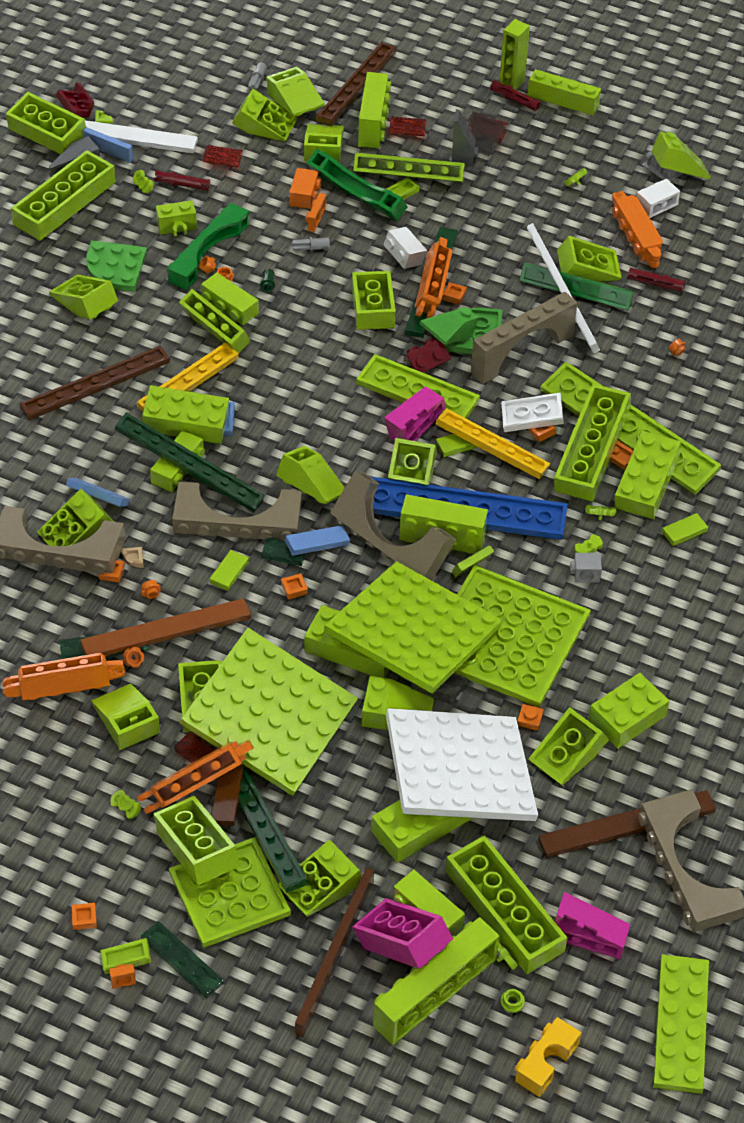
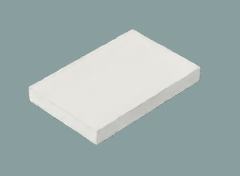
M560 393L501 402L504 432L564 424Z

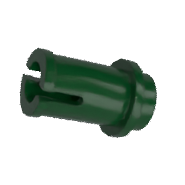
M265 269L262 273L263 278L260 282V287L264 292L268 293L275 288V273L272 269H268L267 274V269Z

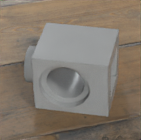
M575 553L574 561L570 562V574H574L575 582L600 583L602 572L600 553Z

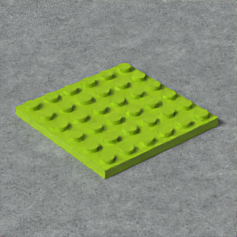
M396 561L324 626V632L428 692L433 693L501 627L503 620Z
M474 565L457 595L503 621L501 627L453 674L540 708L586 624L591 610Z
M247 628L179 723L217 748L229 742L237 741L240 745L250 740L254 748L244 754L246 759L242 761V764L293 796L358 698L255 631Z

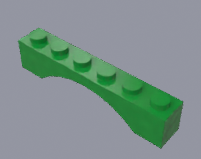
M316 149L307 161V165L311 170L319 171V177L397 222L408 208L403 198L360 178L319 149Z
M233 203L223 208L220 214L210 222V225L205 230H202L194 241H191L185 251L181 252L178 258L169 264L167 268L168 282L188 290L198 280V264L206 251L222 240L239 236L250 225L249 210Z

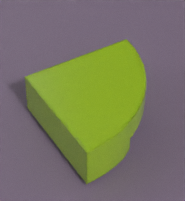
M95 111V122L113 124L111 116L104 114L103 111Z

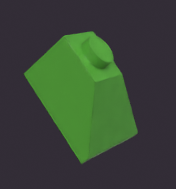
M463 307L421 320L419 324L441 343L448 345L472 337L479 317L467 307Z

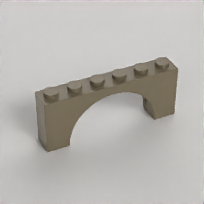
M563 292L474 339L471 373L482 384L498 376L501 364L509 351L522 338L538 329L546 328V332L558 344L574 335L577 302L569 294Z
M355 471L330 512L336 517L335 521L343 526L347 525L350 527V532L358 537L362 536L366 539L365 543L370 547L381 550L380 554L389 560L393 559L395 562L403 564L432 581L457 539L441 528L431 527L423 538L413 544L406 546L393 544L382 535L374 518L373 502L379 483L366 473Z
M179 482L172 519L173 533L284 541L286 535L297 534L299 531L302 491L281 489L279 498L268 510L251 517L235 518L224 516L209 508L200 495L199 483Z
M4 506L0 515V559L4 558L19 562L36 563L38 565L96 572L98 574H112L126 540L124 523L104 520L100 528L82 542L69 546H49L37 542L26 532L28 521L25 509Z
M693 789L642 803L638 813V820L640 825L644 826L647 831V840L656 851L658 864L664 868L666 882L674 890L675 902L683 910V919L686 925H690L694 933L743 918L744 897L739 887L727 889L714 888L698 882L687 874L678 862L674 850V837L683 826L698 819L701 811V806Z

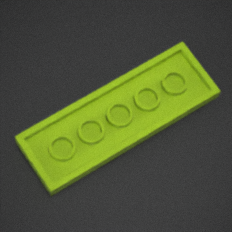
M376 354L373 355L356 378L357 385L402 403L426 386L444 398L446 409L466 419L480 400V395Z
M661 955L653 1088L703 1093L709 960Z

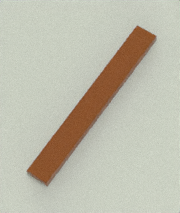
M243 598L81 639V646L85 655L101 653L107 656L123 652L128 648L142 647L251 619V613Z

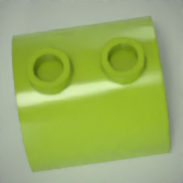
M395 438L388 478L430 485L435 466L436 445Z

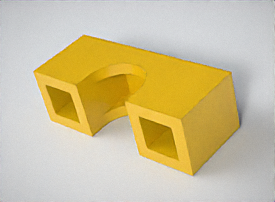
M558 1017L552 1024L548 1023L542 1031L541 1035L543 1036L539 1042L535 1040L528 1050L529 1055L526 1059L521 1058L515 1067L517 1072L515 1082L536 1096L541 1097L552 1082L555 1068L549 1065L545 1058L553 1055L567 1061L580 1044L582 1032Z

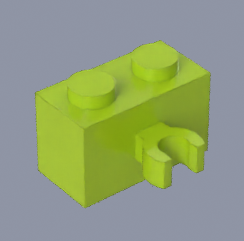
M193 200L156 206L157 225L160 235L173 233L174 236H177V232L182 231L184 235H187V231L197 229Z

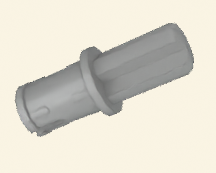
M258 63L255 71L251 73V80L248 84V88L251 90H258L260 83L263 82L264 74L267 70L266 64Z
M310 237V239L292 241V249L294 251L310 250L313 252V250L330 248L329 237Z

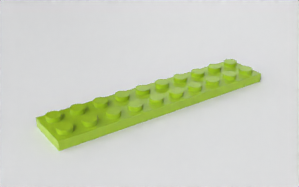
M565 362L540 388L546 395L560 393L562 405L579 416L592 384L602 385L568 362ZM631 405L618 441L634 450L642 431L681 441V454L671 479L696 495L721 470V464Z

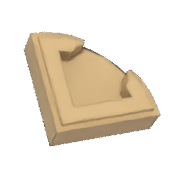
M142 547L123 548L121 550L122 558L127 564L137 568H144Z

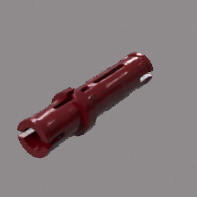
M493 80L490 85L491 91L503 95L505 99L509 98L535 112L540 107L541 102L513 89L510 85L506 86L497 80Z
M156 170L155 182L206 191L210 189V179L180 175L174 171L169 173Z
M633 268L629 269L627 277L629 280L660 286L664 290L668 288L683 292L686 282L685 280L671 278L666 274L662 276Z

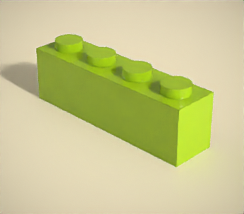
M516 19L503 30L499 79L500 83L506 86L510 85L515 90L525 82L530 25Z
M535 69L529 79L527 96L594 115L600 103L601 88Z
M191 289L179 301V304L188 316L223 344L227 343L238 354L251 342L245 330L195 290Z

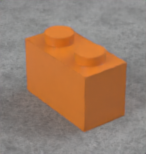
M302 168L296 169L289 192V206L311 209L312 201L316 200L318 196L317 190L321 188L319 171Z

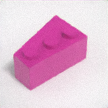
M426 386L384 417L389 438L394 442L395 438L417 441L446 409L444 398Z
M564 892L555 923L567 936V944L621 960L630 924Z

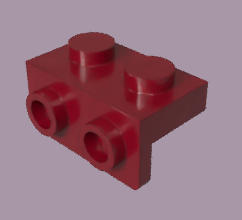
M76 83L73 91L57 90L55 96L67 111L80 117L89 118L94 108V101L81 83Z
M434 338L424 342V346L417 348V346L410 348L403 357L404 361L408 360L412 369L422 373L451 360L445 345L438 339L434 340Z

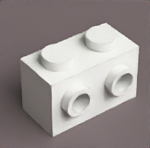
M668 179L637 192V198L649 218L677 206L680 191Z
M407 227L388 231L384 246L404 269L422 265L427 250Z

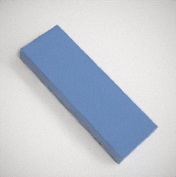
M88 127L83 130V137L89 136L97 145L99 151L129 163L133 160L132 145Z
M68 478L66 483L67 487L78 491L83 489L90 496L118 507L128 506L130 498L78 478Z
M342 525L286 535L284 540L292 556L346 546L350 543V539Z

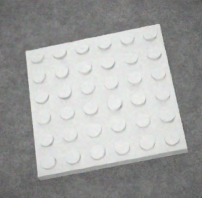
M387 709L386 720L403 814L524 821L537 820L538 812L516 717Z

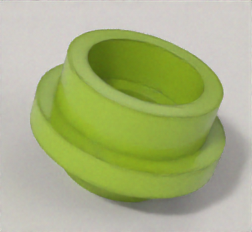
M509 989L501 996V1006L504 1010L516 1013L523 1009L525 998L520 991ZM514 1000L516 1004H511L509 1001Z

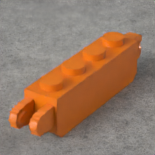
M623 191L612 193L614 207H612L613 217L618 220L620 229L624 230L628 242H631L635 254L639 256L641 261H646L650 267H659L663 240L636 196H626Z
M442 237L439 238L437 243L435 242L427 253L414 307L416 308L415 315L418 317L423 312L427 313V318L433 317L442 299L453 251L446 247L447 239Z
M101 653L25 665L19 668L18 675L3 679V694L8 698L22 696V700H35L40 697L58 696L69 692L77 693L87 689H100L110 686L109 680L125 676L123 660L106 661L105 655Z
M250 740L240 745L237 741L229 742L152 785L151 789L136 798L138 801H144L153 794L156 797L157 802L143 809L145 814L159 807L164 808L242 764V761L246 759L244 754L254 747Z

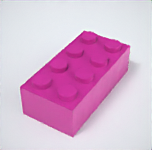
M387 898L353 926L365 950L418 969L428 964L433 956L444 950L446 945L453 940L442 916Z

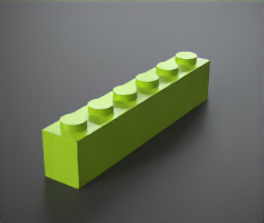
M355 152L353 171L463 183L465 163Z

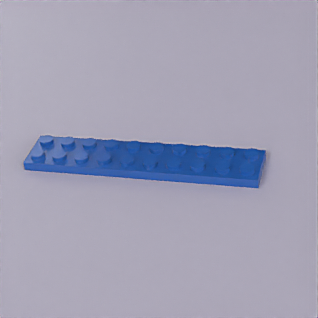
M371 477L379 483L373 502L374 514L401 517V510L407 494L488 509L487 530L563 540L568 503Z

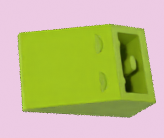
M298 67L266 77L268 96L293 116H300L305 112L315 111L325 106L324 101L307 74Z
M252 89L243 101L232 124L246 133L285 142L297 117L291 115L255 89Z
M308 124L304 141V162H307L315 150L319 149L340 163L344 126Z
M305 445L283 454L276 476L283 479L284 483L297 487L302 493L311 495L316 498V501L327 504L340 497L345 487L321 454Z
M80 489L37 533L49 546H69L82 542L92 536L100 528L104 520L114 521L93 497L83 489Z
M132 684L91 700L92 705L119 750L160 733L158 715L150 702Z
M329 839L300 864L308 880L307 886L288 893L284 890L281 882L277 886L308 917L347 896L358 886L362 876L360 870Z

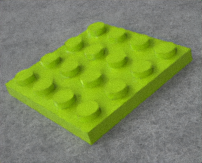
M255 837L235 844L239 862L238 868L201 885H197L181 864L169 868V874L203 948L291 916V910L280 888L277 886L278 883Z

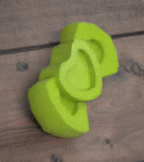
M582 168L573 174L568 180L564 181L565 186L575 182L577 185L581 184L578 179L586 175L587 170Z
M138 170L134 173L133 182L139 186V189H142L143 193H150L153 189L154 181L145 177L143 170Z
M586 505L585 512L598 515V520H602L603 515L615 516L617 513L615 507Z
M592 534L589 540H585L583 544H575L574 551L575 553L596 552L597 549H602L603 541L599 536Z
M118 790L112 794L111 806L119 807L120 810L125 811L128 819H133L139 815L141 810L140 803L131 799L123 790Z
M499 940L498 952L501 956L496 960L499 963L504 959L512 970L516 969L518 963Z

